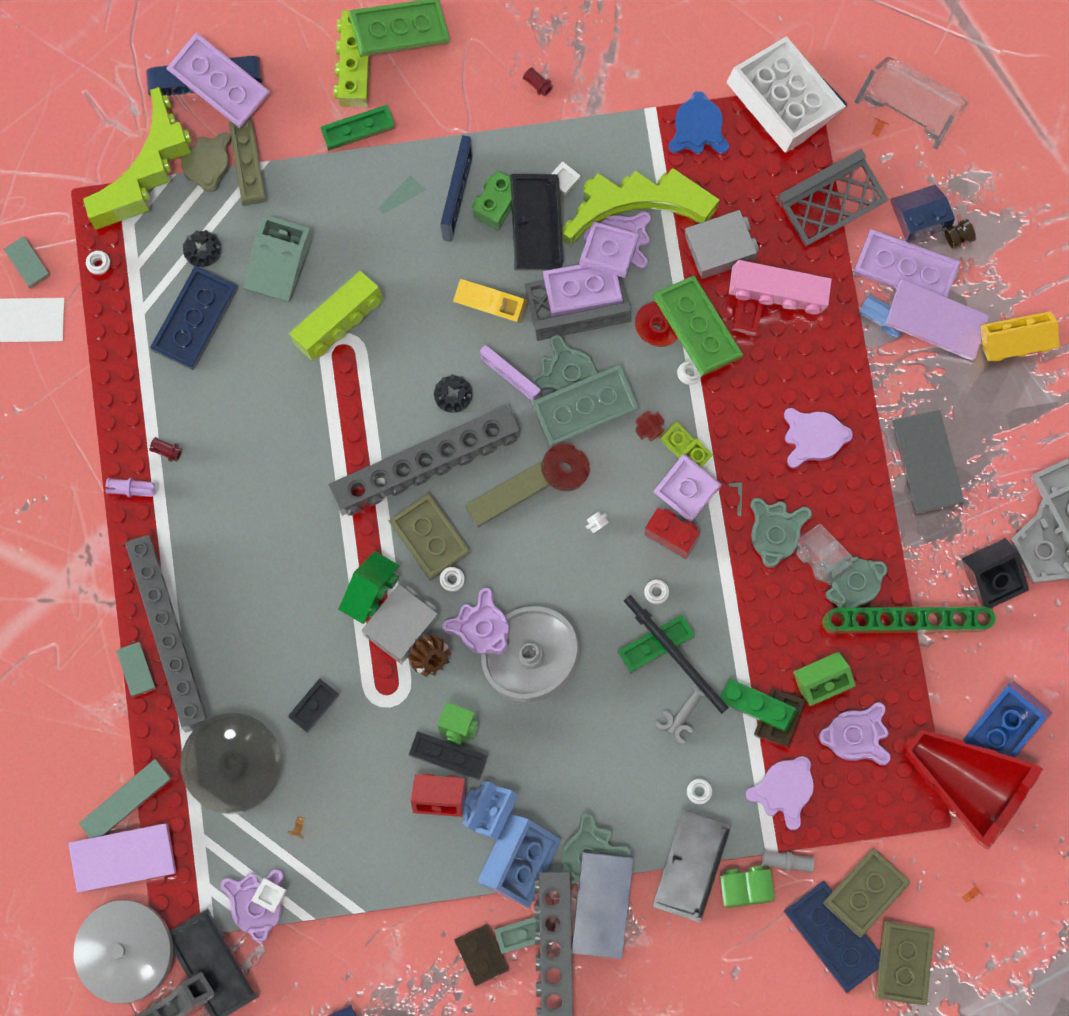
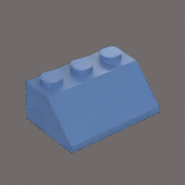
M509 814L503 831L500 833L477 882L503 897L530 908L536 895L534 894V878H539V873H546L561 839L529 819Z

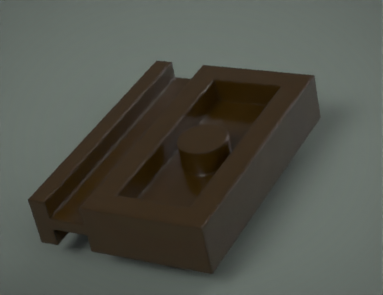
M771 689L770 697L795 707L797 712L787 732L759 721L754 735L757 738L789 748L807 702L804 699Z
M488 924L454 939L475 987L509 971Z

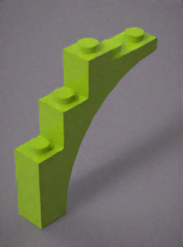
M159 87L150 90L153 104L152 124L148 138L136 160L116 181L103 190L83 199L88 218L95 230L149 211L147 201H150V196L147 190L171 182L168 172H171V167L168 161L191 153L189 146L192 143L191 135L188 129L183 130L180 122H176L174 114L169 113L168 109L172 108L170 99L167 94H162Z
M673 168L668 174L664 173L660 177L657 185L637 171H634L631 176L627 175L620 187L597 173L593 179L590 177L584 184L585 201L578 207L576 212L578 215L574 220H568L563 227V241L572 246L587 229L591 228L593 221L599 223L605 220L606 217L633 210L654 209L670 211L689 217L698 223L709 221L719 207V199Z

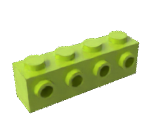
M342 10V19H337V33H341V40L336 41V54L340 55V62L335 63V76L339 77V83L334 84V98L338 99L340 107H368L370 55L360 57L348 15L350 10Z
M359 271L296 326L289 335L294 345L314 362L318 357L323 356L327 349L336 341L341 340L345 333L354 325H358L371 310L376 309L384 300L379 287L364 273Z

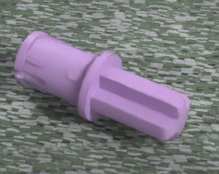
M107 478L106 487H109V489L106 488L107 494H124L127 497H132V495L152 497L156 491V486L153 482L134 481L133 478L128 480Z

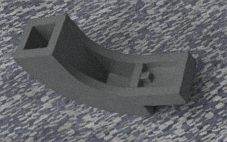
M200 972L180 983L177 989L165 999L136 1016H190L205 1005L215 993L203 973Z

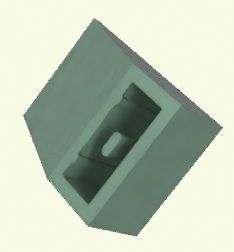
M264 214L256 235L243 289L289 303L312 240L310 228Z

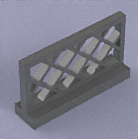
M862 149L784 191L776 198L779 206L785 210L805 247L888 201L886 194L866 162V156ZM860 167L863 168L867 175L865 183L852 180L854 171ZM839 180L847 183L845 194L832 191L835 181ZM851 184L864 187L861 199L848 196ZM829 185V189H828V190L823 189L824 187H826V186ZM866 190L876 191L880 200L874 203L865 201ZM815 192L827 194L824 206L811 203ZM830 195L843 199L840 210L827 207ZM809 196L808 201H804V200H803V199H805L806 197ZM846 200L859 203L857 213L843 212ZM796 203L807 205L804 217L794 215L790 206ZM810 207L823 210L820 222L807 219ZM826 211L839 215L837 224L832 226L823 223ZM842 216L848 217L841 221ZM805 223L819 226L817 234L808 239L804 232Z
M618 276L623 299L622 304L556 317L550 315L549 318L542 320L537 318V313L543 307L550 311V306L545 303L548 300L547 293L542 300H539L532 296L531 290L541 288L546 291L545 282L541 280L526 283L525 289L537 341L549 339L554 335L564 336L631 322V309L622 277Z

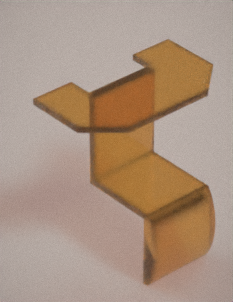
M874 118L878 122L872 134L879 136L884 124H889Z
M298 816L293 832L288 831V834L304 839V836L300 833L305 818Z
M974 882L975 887L962 897L966 903L979 893L984 896Z

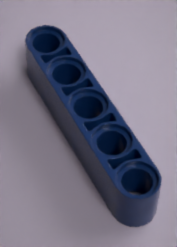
M242 56L229 58L260 84L262 83L261 61L259 57ZM169 65L152 67L146 70L149 96H151L150 90L157 87L160 88L163 95L167 94L168 96L195 93L166 69Z

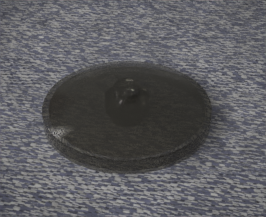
M241 713L219 714L202 722L189 735L181 754V774L190 794L204 807L223 814L243 813L262 804L276 788L282 771L280 747L272 732L259 720Z

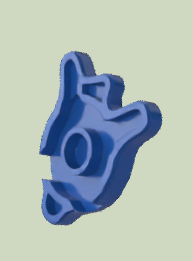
M700 91L694 92L691 98L683 103L676 113V134L669 143V150L675 154L684 149H689L695 154H701L704 146L709 145L718 154L727 153L729 145L722 136V114L719 108L707 98L705 93Z

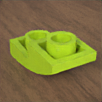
M677 421L673 422L658 438L677 458L680 459L683 454H686L701 467L713 456L697 438H693Z

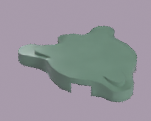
M554 335L550 339V346L554 356L552 358H541V373L534 377L531 382L540 390L557 391L598 373L592 359L586 353L570 348L560 335Z
M754 498L750 504L755 517L751 534L752 544L762 557L763 564L766 567L774 568L780 561L795 552L800 541L801 528L811 518L812 512L808 507H801L792 514H788L784 502L768 505L762 499Z
M851 557L834 567L817 566L814 576L817 580L831 584L832 588L826 592V598L835 603L838 608H859L869 604L877 597L882 579L887 574L888 569L886 564L881 561L873 562L859 559L858 557Z
M584 813L581 816L579 830L567 841L562 851V872H570V885L580 880L583 851L631 857V851L628 847L609 845L612 832L608 829L598 828L594 817L590 813Z

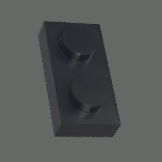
M319 678L291 711L288 718L308 733L339 697V693Z

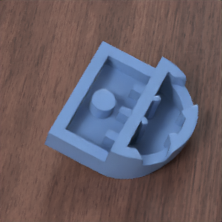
M484 781L481 782L482 786L477 790L471 789L467 793L463 812L464 821L462 823L482 836L498 840L514 807L518 794L512 790Z

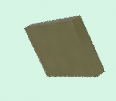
M429 493L388 520L430 581L440 575L446 568L452 567L471 554V551Z
M872 848L823 904L861 938L911 882Z
M892 922L883 923L876 999L927 1006L935 929Z

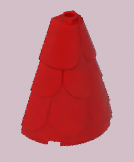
M920 730L916 737L911 735L904 745L906 756L930 788L936 790L950 811L959 818L976 842L986 850L990 849L991 844H994L1043 771V768L1035 763L1003 755L994 750L966 744L964 740Z

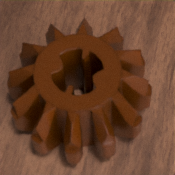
M433 633L430 636L423 634L421 640L415 639L416 644L409 647L411 653L407 656L411 667L425 677L429 674L436 676L438 670L444 671L443 666L450 663L447 657L451 655L447 642Z

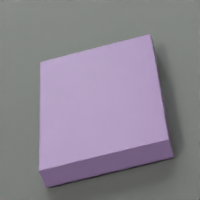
M582 265L543 271L552 317L623 303L617 275Z

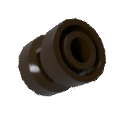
M968 219L960 221L956 227L950 225L944 228L946 240L953 250L961 247L962 243L976 241L974 228Z

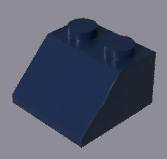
M936 184L890 199L906 242L942 232L945 227L954 223L955 217L948 199Z

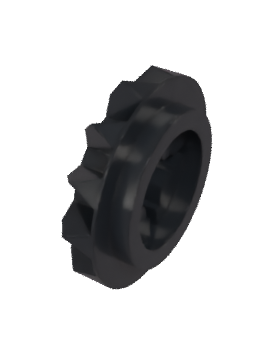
M196 230L193 234L187 235V239L183 243V254L186 260L193 266L207 267L215 263L219 258L221 243L215 234L207 230ZM195 243L200 245L207 243L206 249L208 253L202 250L197 252L198 248Z
M452 374L448 377H442L435 385L434 399L438 407L443 411L449 413L461 412L471 403L473 396L470 383L462 376L459 377ZM448 386L453 390H460L457 392L459 401L456 398L454 399L453 396L447 397L449 394Z

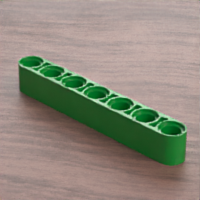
M987 607L835 608L824 615L822 624L824 629L830 633L982 632L994 625L996 617L993 610ZM833 614L837 615L841 620L839 627L834 626L831 622ZM857 614L865 619L863 627L856 623L855 618ZM881 614L889 618L888 626L881 624ZM906 614L912 616L914 621L912 626L905 623L904 616ZM930 614L937 617L938 623L936 626L930 624ZM954 614H958L961 617L962 624L960 626L953 622ZM978 614L984 615L986 619L984 626L979 624L977 620Z

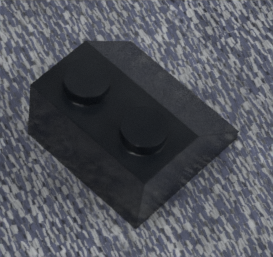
M1006 538L962 558L967 578L982 607L991 609L1029 590L1019 552Z

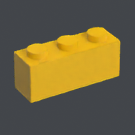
M1051 311L980 325L982 351L988 361H1001L1004 358L1013 356L1022 357L1028 353L1047 352L1053 348L1060 347L1058 321Z

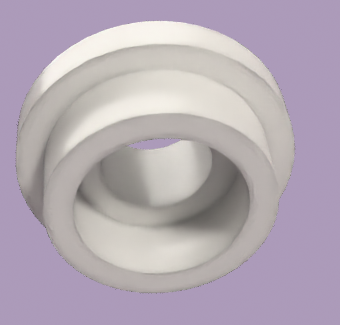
M94 251L88 255L86 266L93 274H103L110 267V259L105 252ZM101 260L103 261L101 266L97 267L94 265L96 261Z
M692 361L683 362L677 369L678 378L687 385L696 384L701 378L699 371Z
M598 511L587 519L589 524L585 526L587 530L590 528L592 533L609 523L606 518L607 514L601 515Z
M456 567L446 568L440 575V584L446 591L455 592L464 585V574ZM454 576L457 578V581L454 584H450L448 582L449 577Z
M661 580L650 581L644 590L645 598L652 604L664 603L669 596L667 584ZM654 589H659L661 591V595L654 596L652 594V591Z
M695 779L688 785L687 796L691 802L704 804L711 798L712 788L706 780ZM702 788L704 790V794L702 796H697L695 794V789Z

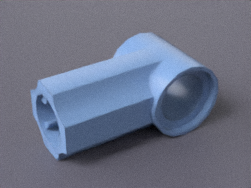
M869 294L859 314L880 325V328L892 337L898 338L902 331L885 325L891 306Z

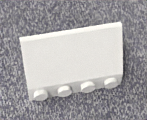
M787 36L734 67L726 82L785 153L808 139L846 107Z

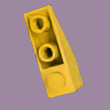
M460 279L453 302L518 323H522L528 304L526 299Z

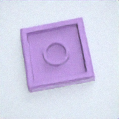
M593 221L579 265L626 278L639 234Z
M683 454L653 492L692 523L722 484L688 455Z

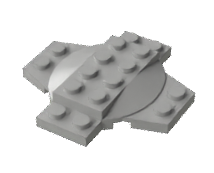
M1068 458L1032 475L1031 478L1042 497V501L1037 515L1010 540L1019 552L1021 562L1033 584L1069 580Z

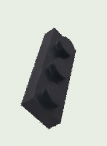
M418 731L409 752L410 757L479 781L488 756Z

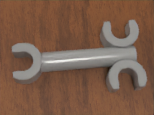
M695 683L692 688L693 693L673 720L669 712L664 711L662 715L668 719V723L666 725H661L659 722L655 723V727L658 730L667 731L672 736H675L676 742L680 745H684L686 742L679 736L681 732L685 731L690 735L693 733L691 727L683 725V723L699 700L706 697L703 692L698 690Z

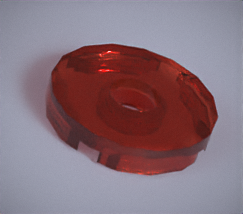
M558 444L552 446L545 453L541 462V472L545 480L553 488L560 491H573L579 489L586 482L590 473V464L586 455L582 451L575 449V446L571 444ZM560 463H567L568 465H570L571 471H563L560 467Z

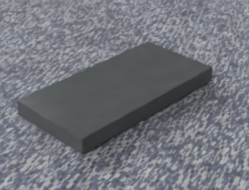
M938 410L893 420L892 424L915 513L920 514L964 504L941 411Z

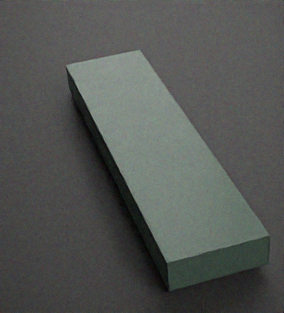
M157 759L153 760L79 822V825L89 838L105 836L171 781V776Z

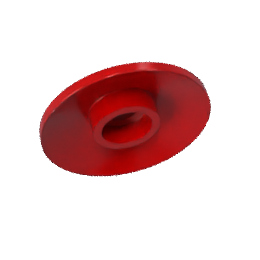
M656 302L645 304L639 309L635 317V328L643 341L656 347H666L677 341L678 337ZM653 326H658L660 330H656Z

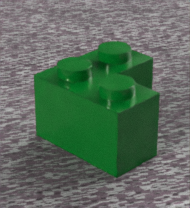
M374 551L354 571L338 610L364 624L380 608L378 602L384 598L388 589H393L399 579V576L396 574L400 565Z

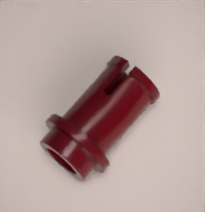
M533 67L529 68L523 75V79L537 90L538 95L546 96L553 88L551 80L545 79Z
M157 437L153 438L149 448L150 452L164 456L170 462H177L182 454V448L179 447V444L175 443L172 445Z

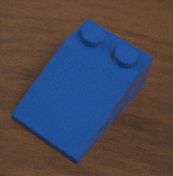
M1013 681L1006 686L963 740L966 744L994 750L997 753L1015 758L1052 715V712Z

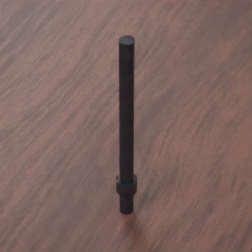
M629 595L624 600V603L636 615L635 619L640 625L644 624L716 709L723 714L729 707L652 620L650 612L646 608L643 609L632 595Z

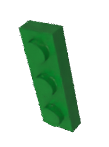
M384 105L320 126L327 149L330 151L395 129V124L388 105Z
M683 614L659 627L676 647L695 637ZM651 633L618 650V654L630 674L668 653Z
M730 678L720 696L728 707L783 732H787L797 712L795 707Z

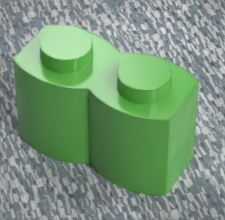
M764 866L750 867L749 872L739 873V869L726 870L724 875L719 878L724 908L775 901L771 870H765Z

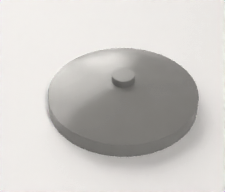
M529 606L506 614L505 617L509 623L508 648L500 655L494 653L481 654L484 675L499 694L513 701L535 702L554 695L569 682L577 668L580 657V645L576 632L564 616L549 608Z
M120 900L109 902L94 910L84 920L77 933L74 944L76 971L85 987L102 1000L112 1003L140 1001L154 993L165 981L170 971L174 952L172 936L163 918L151 907L135 901Z

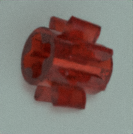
M647 411L635 421L638 425L635 428V432L641 440L647 437L650 441H653L664 432L662 426L665 424V420L659 412L653 415L650 411Z

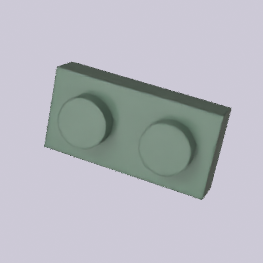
M533 917L494 929L501 954L535 945V930H540V919Z

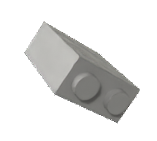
M740 210L685 229V239L701 279L732 269L738 260H756V254L759 251L758 244L755 238L751 239L748 232L750 230L749 221L746 216L742 217Z
M398 584L363 627L362 633L402 665L411 653L409 647L415 646V639L421 640L423 634L426 635L439 618L436 613L437 608L428 601L423 603L416 598L418 594L409 586L403 588Z

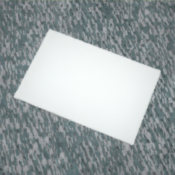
M64 298L0 299V342L63 341Z

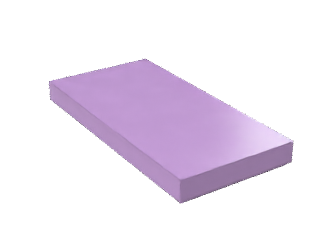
M197 32L166 68L240 129L270 94L268 89Z
M870 229L853 274L897 289L899 281L904 279L947 298L961 261Z
M902 279L899 281L885 325L973 361L976 358L981 342L980 325L987 323L989 315Z
M168 824L69 843L77 893L176 874Z

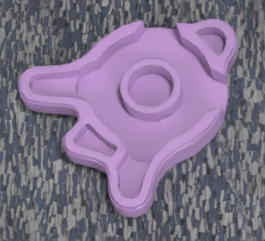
M644 211L633 217L621 215L606 217L601 222L602 224L639 234L630 264L638 270H644L648 265V260L639 248L641 246H648L650 243V238L645 229L651 222V215ZM591 228L587 229L584 233L585 242L587 241Z
M788 408L784 413V419L790 426L786 433L785 441L796 446V449L787 459V464L792 469L798 468L808 460L821 461L832 458L844 444L849 443L852 439L851 429L842 425L834 416L828 413L814 412L804 414L793 408Z
M484 588L479 592L476 607L464 604L457 618L446 620L443 623L442 628L445 633L458 636L462 639L465 646L475 653H494L500 655L508 648L509 623L502 611L495 607L494 594L490 588Z
M877 702L865 711L853 710L839 714L828 728L820 732L819 740L821 744L829 747L837 756L848 761L871 759L879 765H887L890 761V754L878 742L881 739H885L889 734L881 722L885 713V706Z
M800 756L795 760L782 761L773 765L759 785L746 791L745 797L747 801L761 803L768 816H774L778 811H782L787 828L797 830L800 827L801 809L809 801L813 792V779L810 773L811 763L809 759Z
M274 869L266 879L280 886L284 879V874L282 871ZM249 873L241 881L225 878L222 880L220 887L230 898L231 914L235 924L241 930L251 935L255 942H265L269 937L270 931L276 926L281 917V903L274 914L251 901L261 884L253 873Z

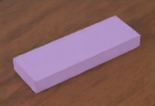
M484 345L480 350V357L483 362L531 401L541 397V390L487 345Z

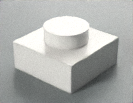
M563 161L551 173L558 174L560 192L564 196L581 179V176Z
M263 878L251 901L275 914L287 890Z

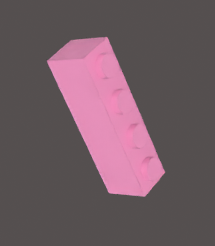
M738 260L732 267L729 294L735 295L740 300L755 299L765 305L775 303L782 305L785 309L800 308L805 309V312L809 314H819L828 307L831 278Z

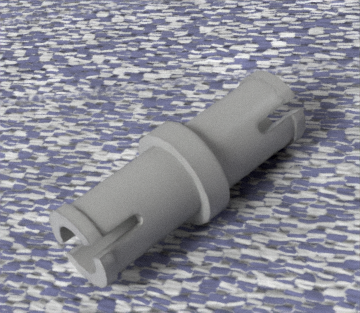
M764 850L761 866L782 868L785 872L796 870L812 873L814 857L792 855V852L789 851L778 853Z

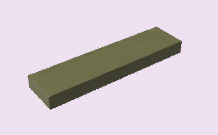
M252 118L248 119L241 129L232 122H229L242 205L247 206L266 202Z
M549 456L465 506L479 528L561 480L562 476Z

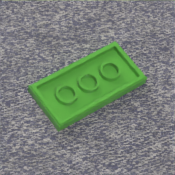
M417 0L354 9L348 13L360 57L443 45L450 42L439 0Z
M691 276L654 293V300L701 376L742 358L743 353L695 276Z

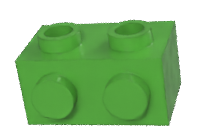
M496 170L493 177L489 176L483 186L484 192L481 196H476L471 208H473V217L499 231L511 211L512 201L510 177Z
M839 652L794 671L799 691L810 706L855 687L850 667Z
M446 702L437 724L439 733L447 736V741L456 745H461L462 742L468 744L470 738H475L479 728L475 712Z

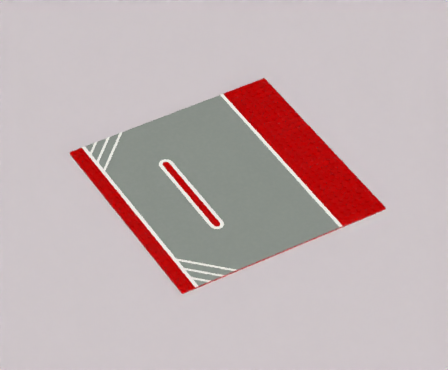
M738 96L709 99L719 108L722 114L721 132L729 145V149L725 154H718L709 145L704 146L701 154H695L689 149H684L675 154L669 150V143L676 134V113L683 104L680 103L260 162L266 202L247 206L242 205L236 166H229L227 172L225 170L220 176L221 180L218 182L217 188L212 192H205L200 186L196 185L195 181L187 180L184 173L169 175L171 182L147 190L150 196V201H147L149 211L96 230L88 218L83 199L103 190L111 183L72 189L71 198L120 647L123 648L140 642L156 687L155 690L132 697L124 676L134 775H137L153 760L157 759L172 778L171 781L138 807L140 829L168 824L176 874L146 879L149 907L163 918L170 931L208 908L222 933L243 931L235 924L232 918L230 898L221 889L220 884L225 878L241 881L249 873L255 874L258 882L261 883L263 878L266 879L274 869H278L284 874L280 887L287 890L281 901L282 913L276 926L497 894L477 882L497 840L482 836L466 827L462 823L464 815L463 817L413 813L411 795L415 774L423 775L428 773L442 777L454 775L465 778L466 795L471 789L477 790L481 787V782L484 781L517 793L518 797L510 814L529 819L561 839L546 873L562 872V851L564 845L579 830L580 818L584 813L592 814L598 828L608 829L612 832V837L609 840L610 846H626L630 849L631 857L634 858L632 874L664 870L683 810L731 825L721 861L760 856L764 850L781 853L947 829L951 826L949 808L936 790L930 788L905 754L906 748L904 745L911 735L916 737L920 730L935 733L918 633H830L824 629L822 624L824 615L838 608V606L827 600L826 592L832 586L815 578V568L817 566L834 567L851 557H858L859 559L873 562L881 561L886 564L888 569L887 574L882 579L877 597L869 604L859 608L913 607L861 316L859 314L845 227L843 226L805 247L785 210L776 201L779 194L833 165L826 124L804 142L785 153ZM462 135L470 136L472 139L473 159L453 240L449 242L444 241L442 238L440 223ZM562 161L581 176L580 181L566 196L560 192L562 230L568 220L571 219L573 221L578 215L576 213L577 209L585 201L583 186L590 177L593 179L597 173L620 187L627 175L631 176L634 171H637L657 185L660 177L664 173L668 174L673 168L719 199V207L710 220L740 210L742 217H747L750 224L748 232L751 239H756L759 248L755 262L776 268L831 278L829 304L821 313L809 314L805 312V309L796 308L791 310L783 308L780 304H763L755 336L732 330V324L738 299L735 295L729 294L732 269L701 279L685 239V229L700 223L680 214L654 209L633 210L616 214L633 217L646 211L651 215V222L645 229L650 238V243L648 246H641L639 248L647 258L648 265L644 270H638L630 264L626 278L622 277L631 309V322L561 337L570 348L586 353L592 359L597 373L621 364L640 409L550 447L533 409L531 400L483 362L480 357V350L484 345H487L529 381H532L534 377L541 373V358H552L554 353L550 346L551 338L540 341L536 339L529 302L522 323H518L453 302L460 279L526 300L528 298L525 284L544 280L543 271L514 270L512 211H510L498 231L475 219L471 206L476 196H481L484 192L483 186L489 176L493 177L496 170L509 177L511 174H551ZM409 176L426 189L384 214L378 210L381 204ZM835 181L833 183L832 191L838 193L837 183ZM829 185L826 186V187H824L823 189L828 190V189H829ZM815 192L811 203L824 206L827 194ZM830 195L827 207L840 210L839 197ZM809 196L806 197V198L803 199V200H804V201H808ZM796 203L790 206L794 215L804 217L807 205ZM810 207L807 219L820 222L823 210ZM826 211L823 223L833 226L837 224L839 215ZM264 214L308 227L311 231L312 240L289 303L243 289L256 235ZM805 223L804 232L808 239L817 234L819 226ZM196 230H207L215 234L219 239L221 254L212 265L199 268L237 285L238 289L194 370H191L151 351L150 346L194 268L183 254V243H185L187 235L193 234ZM562 231V268L579 265L586 243L584 233L570 246L563 241L564 232ZM195 243L198 248L197 252L202 250L208 253L206 249L207 243L203 245ZM103 251L108 255L110 267L105 273L97 275L88 270L86 259L90 253ZM98 260L94 265L99 267L103 261ZM361 271L379 287L384 300L376 309L371 310L363 317L358 325H354L345 333L341 340L336 341L328 348L323 356L318 357L312 362L294 345L289 333L355 274ZM695 276L743 353V356L737 361L701 376L696 384L687 385L678 378L677 369L683 362L692 360L680 340L677 339L675 343L666 347H656L646 343L636 331L635 317L642 306L656 302L653 298L655 292ZM541 288L531 290L532 296L539 300H542L547 293ZM542 307L537 313L538 320L549 318L551 312ZM653 326L656 330H660L658 326ZM452 374L459 377L462 376L469 382L473 393L469 406L457 413L443 411L438 407L434 399L435 385L442 377H448ZM448 386L449 394L447 397L453 396L454 399L456 398L459 401L457 392L460 390H453ZM547 389L541 390V397L546 396L555 391ZM508 405L520 430V437L517 438L515 443L509 446H498L493 453L486 456L480 454L472 458L473 461L464 466H459V464L453 466L444 475L437 476L435 474L429 477L428 481L422 485L415 486L413 484L406 487V490L399 495H388L377 505L370 506L368 504L361 507V511L354 515H341L328 484ZM788 408H793L804 414L814 412L828 413L834 416L842 425L851 429L852 439L849 443L844 444L832 458L821 461L808 460L798 468L792 469L788 466L787 459L796 449V446L785 441V436L790 426L784 419V413ZM675 421L693 438H697L713 454L702 468L722 484L720 489L692 522L698 527L697 531L700 532V537L687 560L644 535L645 527L657 508L662 510L664 508L669 509L677 515L676 518L684 523L688 521L653 492L679 460L658 439ZM494 428L486 432V435L489 437H495L499 434V431ZM157 437L172 445L175 443L179 444V447L182 448L179 460L177 462H170L168 458L150 452L149 448L153 438ZM469 438L465 440L464 445L473 447L477 441ZM446 448L441 454L445 457H450L455 451L451 448ZM550 456L562 476L561 480L479 528L477 527L465 505ZM424 458L419 464L422 467H428L431 465L432 460ZM401 468L398 470L397 475L405 477L410 473V470ZM107 478L120 480L133 478L134 481L155 483L156 491L152 497L137 495L127 497L124 494H107L106 488L109 489V487H106ZM379 478L375 481V485L378 487H383L387 484V479ZM732 483H742L741 517L738 516V505L740 503L738 487L729 486ZM356 488L352 495L360 497L365 493V490L363 488ZM428 493L471 551V554L452 566L460 569L465 579L462 588L455 592L446 591L441 586L440 575L431 581L388 521ZM754 498H760L768 505L784 502L788 514H792L801 507H808L812 512L811 518L801 528L800 541L795 552L780 561L774 568L766 567L763 564L762 557L752 544L751 534L755 517L750 504ZM598 511L601 515L606 513L609 523L592 533L590 528L587 530L585 526L589 524L587 521L589 517ZM149 535L153 541L209 722L208 726L187 733L181 728L125 542ZM374 551L400 565L396 574L399 576L393 589H388L384 598L379 600L378 605L381 606L399 584L403 588L409 586L418 594L416 598L423 603L428 601L437 608L436 613L439 619L426 635L430 636L433 633L441 639L443 638L447 642L451 655L447 657L450 663L444 664V671L438 670L436 676L429 674L425 677L416 672L411 667L408 658L401 665L366 638L362 633V629L371 617L362 624L338 610L354 571ZM454 576L448 578L450 584H454L457 581V578ZM652 580H661L669 588V596L662 604H652L645 598V587ZM484 588H490L494 594L495 607L501 610L504 615L523 607L539 606L552 609L564 616L573 627L579 640V662L569 682L554 695L535 702L513 701L499 694L489 683L482 669L481 654L471 651L458 636L445 633L442 628L443 623L446 620L457 618L464 604L476 607L479 592ZM654 589L652 591V594L654 596H660L661 591L659 589ZM629 595H632L643 609L646 608L650 612L652 620L658 627L683 614L695 637L677 648L719 697L730 678L768 696L771 689H775L778 692H784L805 700L799 691L794 671L837 652L841 654L849 665L855 687L812 706L807 702L789 748L755 737L754 733L759 720L730 707L721 714L707 697L701 698L683 723V725L691 727L693 733L690 735L685 731L681 732L679 736L686 742L684 745H680L676 742L675 736H672L667 731L658 730L655 727V723L659 722L661 725L668 723V719L662 715L664 711L669 712L673 720L693 693L694 682L669 653L664 654L635 672L629 673L618 654V650L647 635L650 631L644 624L640 625L635 619L636 615L624 603V600ZM833 614L831 622L834 626L839 627L841 620H839L837 615ZM857 614L855 618L856 623L863 627L865 619ZM884 614L880 616L881 624L884 626L889 625V618ZM909 614L904 616L905 623L912 626L914 622L912 616ZM320 678L338 692L339 697L313 728L306 733L291 721L288 715ZM446 702L475 712L476 720L478 721L477 725H479L477 734L474 739H469L468 744L462 742L459 746L488 756L480 781L409 756L417 731L447 741V736L441 735L437 726ZM877 702L885 706V713L881 722L889 734L885 739H881L878 742L890 754V761L887 765H879L871 759L848 761L840 758L829 747L821 744L819 740L820 732L828 728L839 714L853 710L865 711ZM803 756L808 758L811 763L810 773L813 779V792L809 801L801 809L800 827L797 830H790L786 826L782 811H778L774 816H768L763 805L759 802L747 801L745 793L749 788L759 785L764 780L768 770L776 763L795 760ZM695 779L706 780L711 785V798L704 804H695L687 796L688 785ZM696 788L695 794L697 796H702L704 794V790L702 788Z

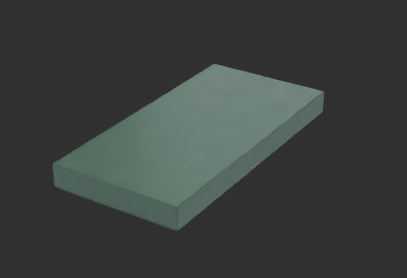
M621 364L531 401L549 447L640 409Z

